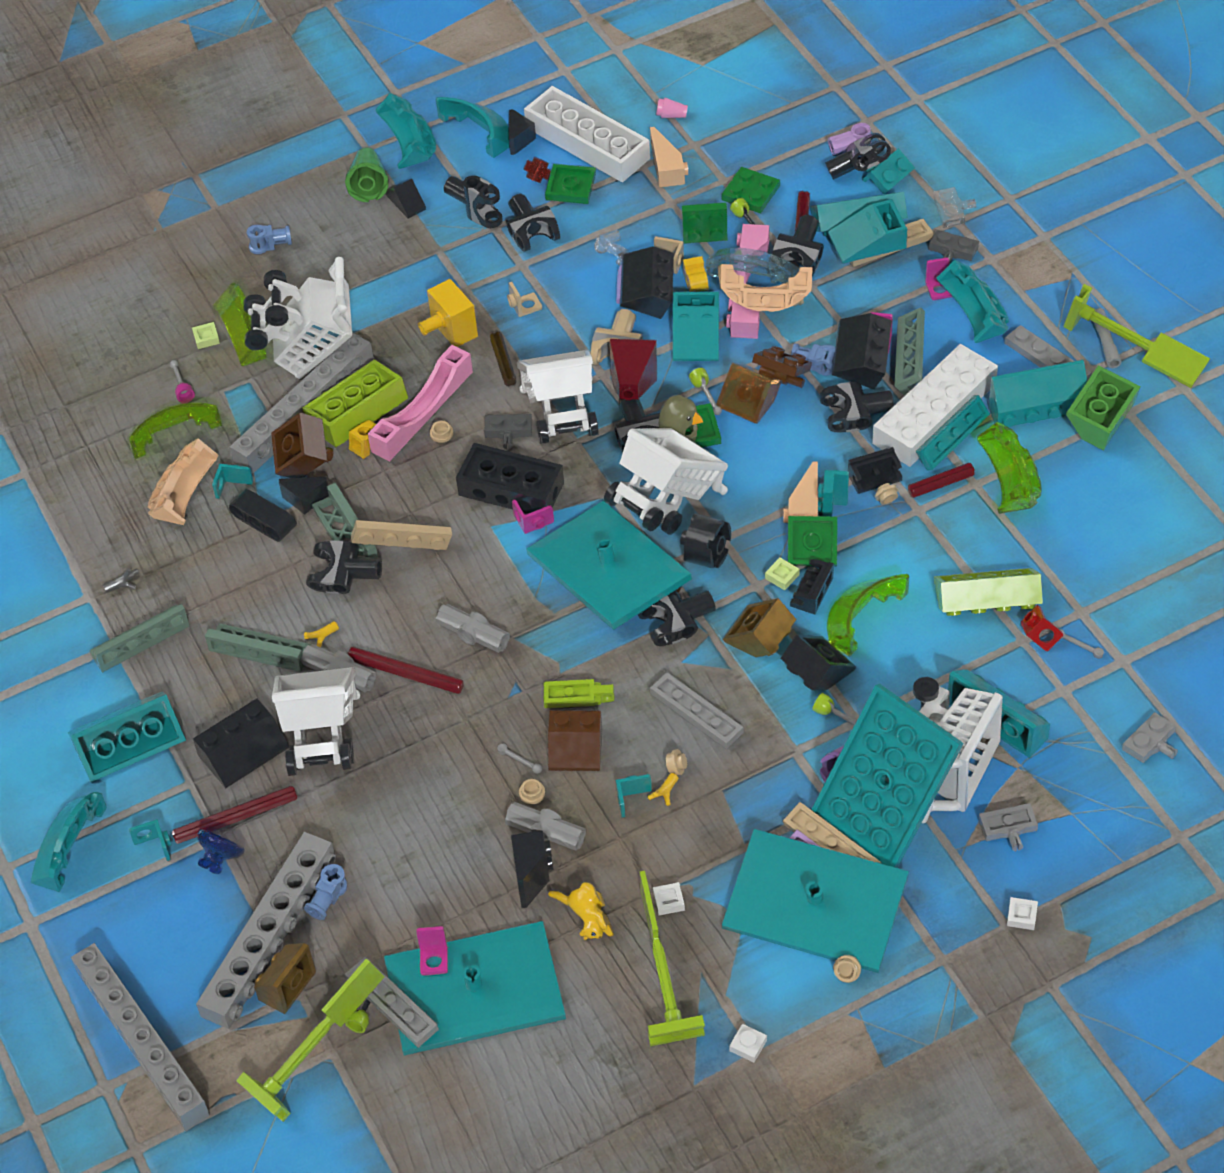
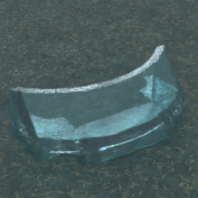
M748 248L716 250L707 258L705 263L707 276L718 277V266L730 264L733 265L734 270L770 277L771 283L776 284V281L782 284L787 283L788 278L795 277L799 271L797 266L778 256Z

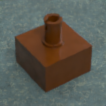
M298 413L271 432L276 475L287 478H303L333 458V449L325 446L323 420L321 418Z

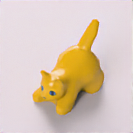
M582 883L569 896L559 891H549L548 896L569 906L583 920L584 927L579 934L584 936V940L588 938L600 939L603 936V932L609 937L614 935L607 915L601 910L605 906L604 899L591 883Z

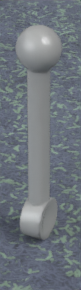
M1060 629L1063 632V639L1092 652L1093 656L1097 659L1103 657L1104 650L1102 648H1093L1066 635Z
M506 744L498 745L497 750L499 754L509 755L532 768V771L536 774L542 771L540 764H533L508 750Z

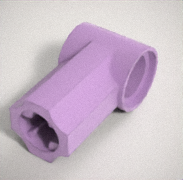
M857 123L852 126L851 131L829 137L828 145L832 155L846 152L848 145L870 135V126L866 123Z

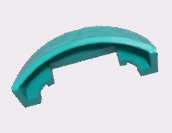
M389 93L376 108V113L389 126L400 144L402 160L397 164L398 168L402 169L429 160L436 151V141L432 130L422 115L417 114L406 99Z
M436 98L438 118L446 122L449 120V117H456V120L461 122L468 117L490 133L487 136L489 144L486 146V152L491 157L495 158L510 148L509 127L505 120L496 112L487 107L457 98Z
M954 260L937 277L939 283L955 298L967 315L974 331L973 340L975 343L1004 334L1009 327L1006 324L1009 322L1004 307L990 287L984 281H981L974 273V270L968 265Z
M93 792L78 797L68 803L57 815L39 849L31 877L32 884L60 892L65 883L64 877L59 876L60 871L68 865L66 856L86 820L93 821L95 816L102 817L107 808L102 793Z

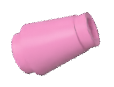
M665 97L664 99L659 98L656 115L661 116V118H686L688 105Z

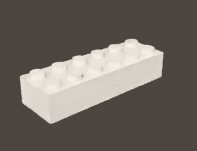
M551 86L524 108L525 117L535 123L536 134L622 183L650 160L649 139L554 86Z
M958 345L922 381L873 425V445L881 450L893 447L898 459L911 467L919 459L916 450L973 396L979 395L982 398L990 391L991 378L997 376L998 365L964 345Z

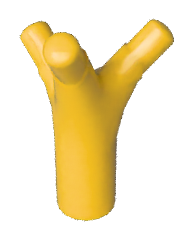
M333 621L319 630L305 632L304 639L316 638V646L321 648L323 640L328 635L339 630V627Z
M670 773L664 783L655 792L648 795L647 798L651 800L663 796L666 806L671 805L670 791L678 781V776Z

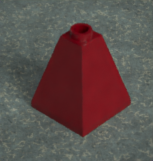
M610 339L611 380L619 399L638 400L657 381V340Z

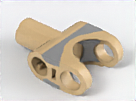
M621 309L617 312L611 329L596 328L591 345L593 360L591 365L598 366L599 362L610 356V339L643 340L642 334L632 333L636 321L634 313L627 309Z

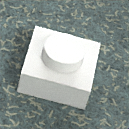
M679 882L653 887L658 916L685 911Z
M1011 897L1007 926L1034 930L1038 901Z
M742 1024L729 1046V1051L754 1063L767 1042V1035Z

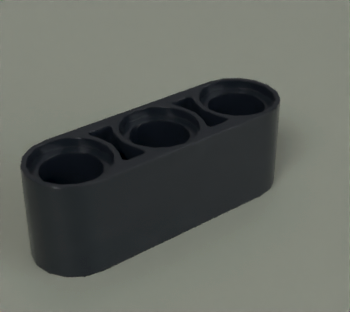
M245 489L229 505V510L237 519L277 542H280L297 525L296 520L290 513L248 489Z

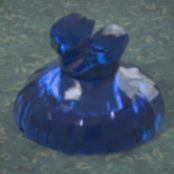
M204 829L198 831V841L205 850L203 858L198 860V865L204 869L209 867V871L214 874L222 872L223 868L221 865L224 860L236 859L245 851L239 844Z

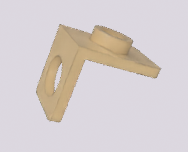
M656 236L654 238V247L674 253L673 270L674 274H677L684 258L683 241Z
M509 282L510 294L507 295L510 307L515 309L519 317L542 310V304L535 293L520 297L513 282ZM530 300L535 304L531 308H525L522 306V303Z

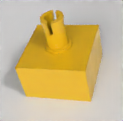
M451 279L427 290L431 317L418 322V328L424 336L439 329L446 339L456 347L478 337L474 305Z

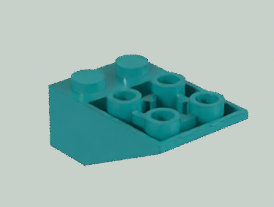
M893 199L870 204L828 231L842 264L907 248L908 229Z
M673 292V361H719V292Z

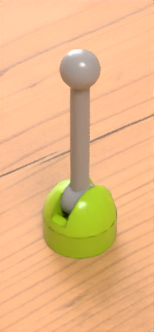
M704 368L694 369L689 374L691 383L696 388L702 387L713 407L714 414L720 415L722 409L716 405L706 386L709 382L706 370Z
M821 693L816 699L812 708L813 711L821 715H828L832 712L855 725L856 720L834 708V702L828 695Z

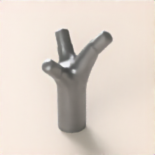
M128 568L120 577L103 584L106 593L120 587H128L135 590L136 585L128 581L138 573V570L134 569L131 572V569Z

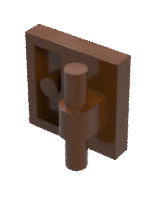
M776 346L754 353L752 363L761 365L759 369L760 374L773 378V381L784 385L789 383L800 388L804 386L805 379L797 376L807 373L811 369L812 362L805 360V356L795 353L792 355L784 353L785 350Z

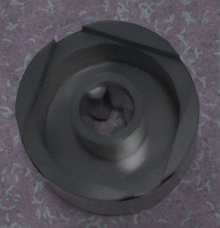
M694 514L688 530L682 532L680 539L681 545H684L683 560L709 568H719L725 561L729 550L725 548L726 540L731 541L730 523Z

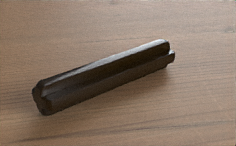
M491 333L490 341L504 384L508 387L515 385L516 376L502 333Z

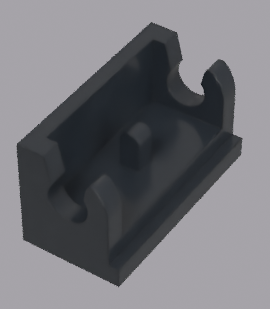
M893 447L848 460L849 478L857 494L877 489L887 483L893 484L902 481V474L899 470L902 466Z
M811 559L809 564L817 566L819 569L808 566L797 591L793 594L790 607L816 614L833 580L834 563Z

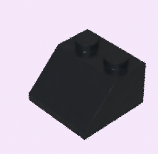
M796 634L780 658L787 664L786 668L791 673L799 675L804 680V685L813 691L830 689L856 668L850 660L823 636Z
M543 830L511 835L521 908H527L550 881L548 871L553 870L550 840L544 841Z

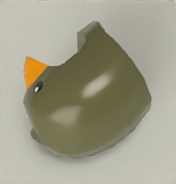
M673 395L661 407L658 425L659 428H672L692 442H695L698 429L697 424L702 423L703 420L697 413L696 405L692 400L681 395ZM690 427L692 433L685 436L686 429Z

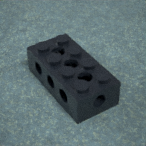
M473 443L456 476L458 495L512 510V501L516 500L521 510L528 514L549 505L553 508L564 485L563 465Z

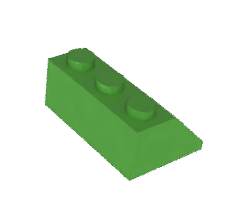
M1098 365L1066 415L1082 440L1104 451L1134 405L1141 386Z

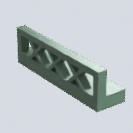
M922 308L898 317L895 387L904 396L916 386L917 382L922 381L925 311Z
M333 483L327 486L329 497L312 504V508L332 541H343L344 538L351 539L355 522L359 519L337 484ZM333 505L334 511L332 514L322 513L321 509ZM334 521L344 523L342 531L332 529ZM355 543L359 546L358 555L378 558L375 545Z
M180 604L159 613L89 650L91 657L103 673L190 627L185 609Z
M220 623L216 630L208 628L205 635L209 651L299 672L302 671L304 666L301 662L303 651L307 645H311Z

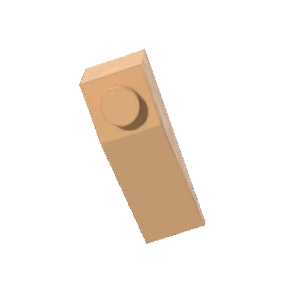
M650 127L651 148L659 187L684 185L685 175H688L687 162H683L682 154L655 127Z
M812 462L789 497V508H784V523H788V516H818V462Z

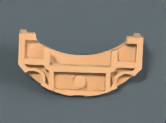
M721 264L718 266L721 290L732 301L749 310L758 312L784 310L800 302L812 291V267H800L797 275L788 278L787 283L772 287H756L745 284L744 276L737 275L734 272L733 265Z
M196 439L186 445L179 452L177 459L167 467L156 484L148 502V508L150 509L148 514L154 519L184 525L188 502L197 485L219 455L200 439Z

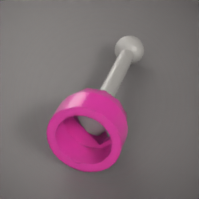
M172 360L170 367L174 369L179 383L175 389L176 398L181 403H188L195 397L194 390L190 384L183 383L178 370L179 363L176 360Z

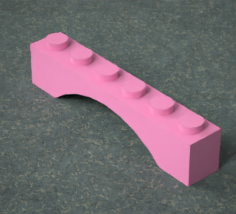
M743 224L742 233L737 234V246H740V249L735 250V262H738V265H733V268L737 275L744 276L745 284H747L752 271L757 265L768 257L769 225ZM729 298L728 310L732 311V313L727 314L726 328H730L731 337L758 339L760 312L744 308Z
M451 345L437 360L428 381L414 400L399 413L381 419L368 433L372 453L389 462L473 373L470 353Z

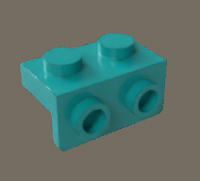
M898 148L890 154L888 159L879 165L867 169L866 172L868 174L862 180L867 182L871 179L881 192L886 194L912 172L915 167Z
M825 470L824 483H819L818 498H823L818 499V513H822V516L832 517L833 505H848V471Z

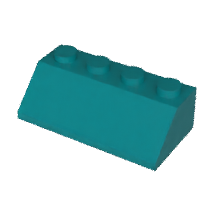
M904 192L810 206L812 216L820 222L817 232H823L824 236L829 235V230L870 204L893 199L902 219L908 218Z
M1084 360L992 377L988 409L996 429L1067 416V411L1087 383Z
M967 669L953 670L950 673L948 685L950 706H952L964 688L993 694L998 693L1003 697L1001 740L1030 758L1048 739L1050 723L1044 717L1034 714L1021 702L1014 701L1005 695L1001 689L993 687L985 682L981 676L973 674Z
M163 691L68 732L90 782L186 741L169 699Z

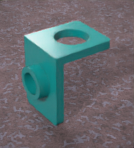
M219 464L212 483L215 498L220 499L226 482L252 485L251 469L239 465Z
M650 774L641 776L631 775L616 780L617 798L622 818L626 817L623 796L652 791Z
M158 819L129 829L134 845L159 838L166 860H171L167 849L168 846H171V841L167 830L161 831ZM151 830L145 836H137L140 831Z

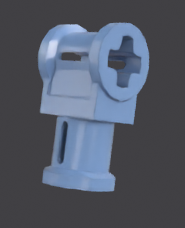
M252 225L246 232L250 239L249 250L253 254H263L266 251L275 250L274 245L287 243L292 245L289 226L272 230L271 225Z
M794 343L791 355L795 353L805 356V360L812 362L810 370L816 371L818 374L824 376L832 374L834 346L813 344L811 349Z
M329 864L322 869L321 878L315 886L317 892L310 903H306L304 906V910L310 916L318 920H325L327 916L326 911L330 904L335 905L339 896L346 892L347 881L341 866Z

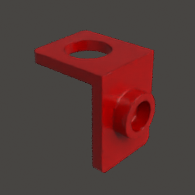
M1036 605L1021 621L1026 636L1045 651H1049L1063 637V632L1045 618L1039 605ZM1045 629L1052 630L1054 633L1053 638L1049 641L1040 640L1039 634Z

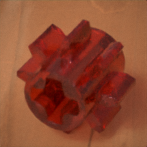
M534 157L533 161L527 160L524 170L528 172L526 177L538 183H541L542 179L548 180L551 170L547 168L549 163L537 157Z

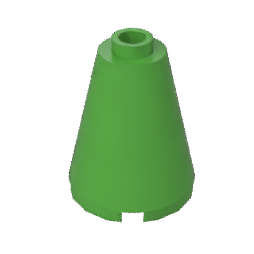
M362 148L357 152L346 174L345 185L349 195L358 201L369 202V200L373 199L378 200L388 189V176L377 153L371 148Z

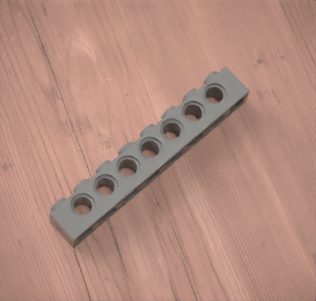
M353 333L351 338L330 354L230 446L234 465L249 467L252 474L273 456L271 432L298 413H304L302 407L373 361L371 343Z
M306 832L302 834L196 1003L200 1017L227 1029L231 1027L234 1021L240 1018L245 1002L255 993L254 986L260 974L266 972L274 955L281 951L285 937L288 932L291 933L294 930L298 916L301 911H305V904L310 902V897L314 890H316L315 886L321 878L322 869L329 864H334L336 855L332 842ZM261 949L259 952L252 953L254 950ZM247 971L243 975H238L240 972ZM229 993H234V994H233L232 996H230V997H224L225 995H227V994H229Z
M93 943L73 955L71 960L78 975L184 1130L188 1131L208 1118L210 1115L204 1100L96 944Z

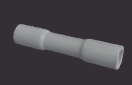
M1095 309L1096 312L1107 317L1104 309ZM1094 322L1100 336L1108 367H1119L1121 359L1110 330Z

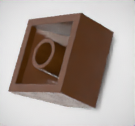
M550 710L548 727L549 771H600L602 746L601 711Z

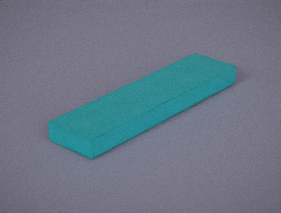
M975 395L967 401L916 450L927 470H933L990 415L979 395Z

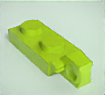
M594 679L544 682V708L601 705V703L613 702L615 698L613 684L601 685V683L595 682Z

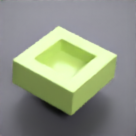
M214 322L192 327L198 349L220 344Z
M779 557L765 572V579L786 590L799 576L800 569Z

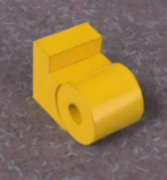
M703 257L683 259V275L689 292L708 291V278L704 268Z
M367 420L349 431V450L363 459L370 455L368 433L375 427L376 423Z

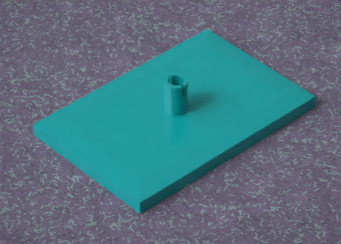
M604 501L526 548L527 554L613 630L692 580L691 573Z
M877 684L874 686L811 810L879 860L881 864L898 868L964 743L887 688Z
M754 829L722 922V929L834 961L840 956L851 955L860 962L862 969L879 973L909 871Z
M543 921L447 942L448 972L446 974L421 975L420 948L384 956L388 978L424 1011L439 1028L419 1048L399 1030L404 1056L566 1019ZM434 956L430 957L426 964L431 968H435L441 964L442 960Z

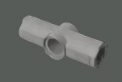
M443 604L438 611L436 623L456 632L465 643L474 645L477 642L498 653L506 649L510 634L489 624L487 619L480 613L471 612L468 614L449 604Z
M314 644L307 645L303 651L302 665L316 671L354 667L356 689L366 692L370 691L374 686L376 672L354 663V660L344 652L338 651L334 654Z
M514 802L513 804L511 803L507 810L505 818L507 825L525 832L543 830L544 841L550 840L575 851L580 849L584 842L585 828L562 820L556 812L550 809L538 811Z

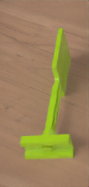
M1086 284L1082 286L1079 297L1075 296L1063 326L1064 328L1072 331L1081 318L1087 321L1091 320L1147 350L1148 352L1141 362L1192 388L1210 358L1162 332L1152 342L1101 315L1093 307L1087 305L1092 287Z
M645 870L640 871V892L666 1009L664 1013L666 1022L648 1026L650 1046L705 1036L703 1015L682 1019L681 1012L677 1009L664 948L658 937V926Z
M365 959L323 1007L322 1011L327 1015L326 1018L314 1028L273 1077L270 1076L264 1084H261L243 1072L236 1081L273 1115L284 1122L291 1113L276 1097L277 1093L283 1088L282 1084L328 1033L331 1026L336 1023L339 1027H342L385 976L369 960Z

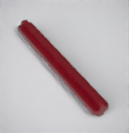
M351 647L348 655L355 663L456 694H460L464 687L462 679L357 647Z
M288 786L172 830L173 838L176 844L295 801L297 799L295 788Z

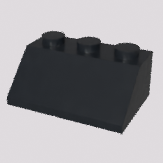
M653 246L623 254L620 306L662 319L672 304L674 253Z
M872 313L840 319L832 375L851 382L856 381L863 386L875 389L886 374L892 320Z
M258 698L193 738L198 756L225 789L289 748V744L274 718Z

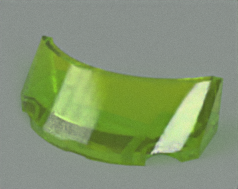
M232 283L212 306L218 312L226 327L241 366H246L266 359L267 355L265 348L251 350L245 345V335L248 331L252 330L251 315L244 310L243 301L245 296L238 284Z
M179 403L150 413L136 424L126 439L134 458L137 459L146 455V444L150 445L153 443L151 434L187 420L193 419L196 426L201 425L200 422H205L210 429L222 426L217 405L208 403Z
M996 422L978 435L977 440L989 456L1000 481L1002 500L1000 507L997 508L998 513L1030 509L1038 503L1036 500L1041 496L1042 492L1037 467L1029 451L1019 443L1018 435L1011 428Z
M900 574L872 579L859 583L845 591L834 603L828 616L827 633L829 643L850 657L858 648V643L854 640L855 629L851 627L852 620L873 597L883 603L890 596H896V599L902 600L908 594L909 575Z

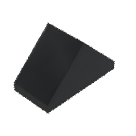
M511 109L509 110V143L511 155H515L536 139L534 122Z
M413 179L402 182L388 189L385 193L407 219L426 210V206Z
M327 477L279 479L282 498L304 515L313 509L312 504L329 496Z

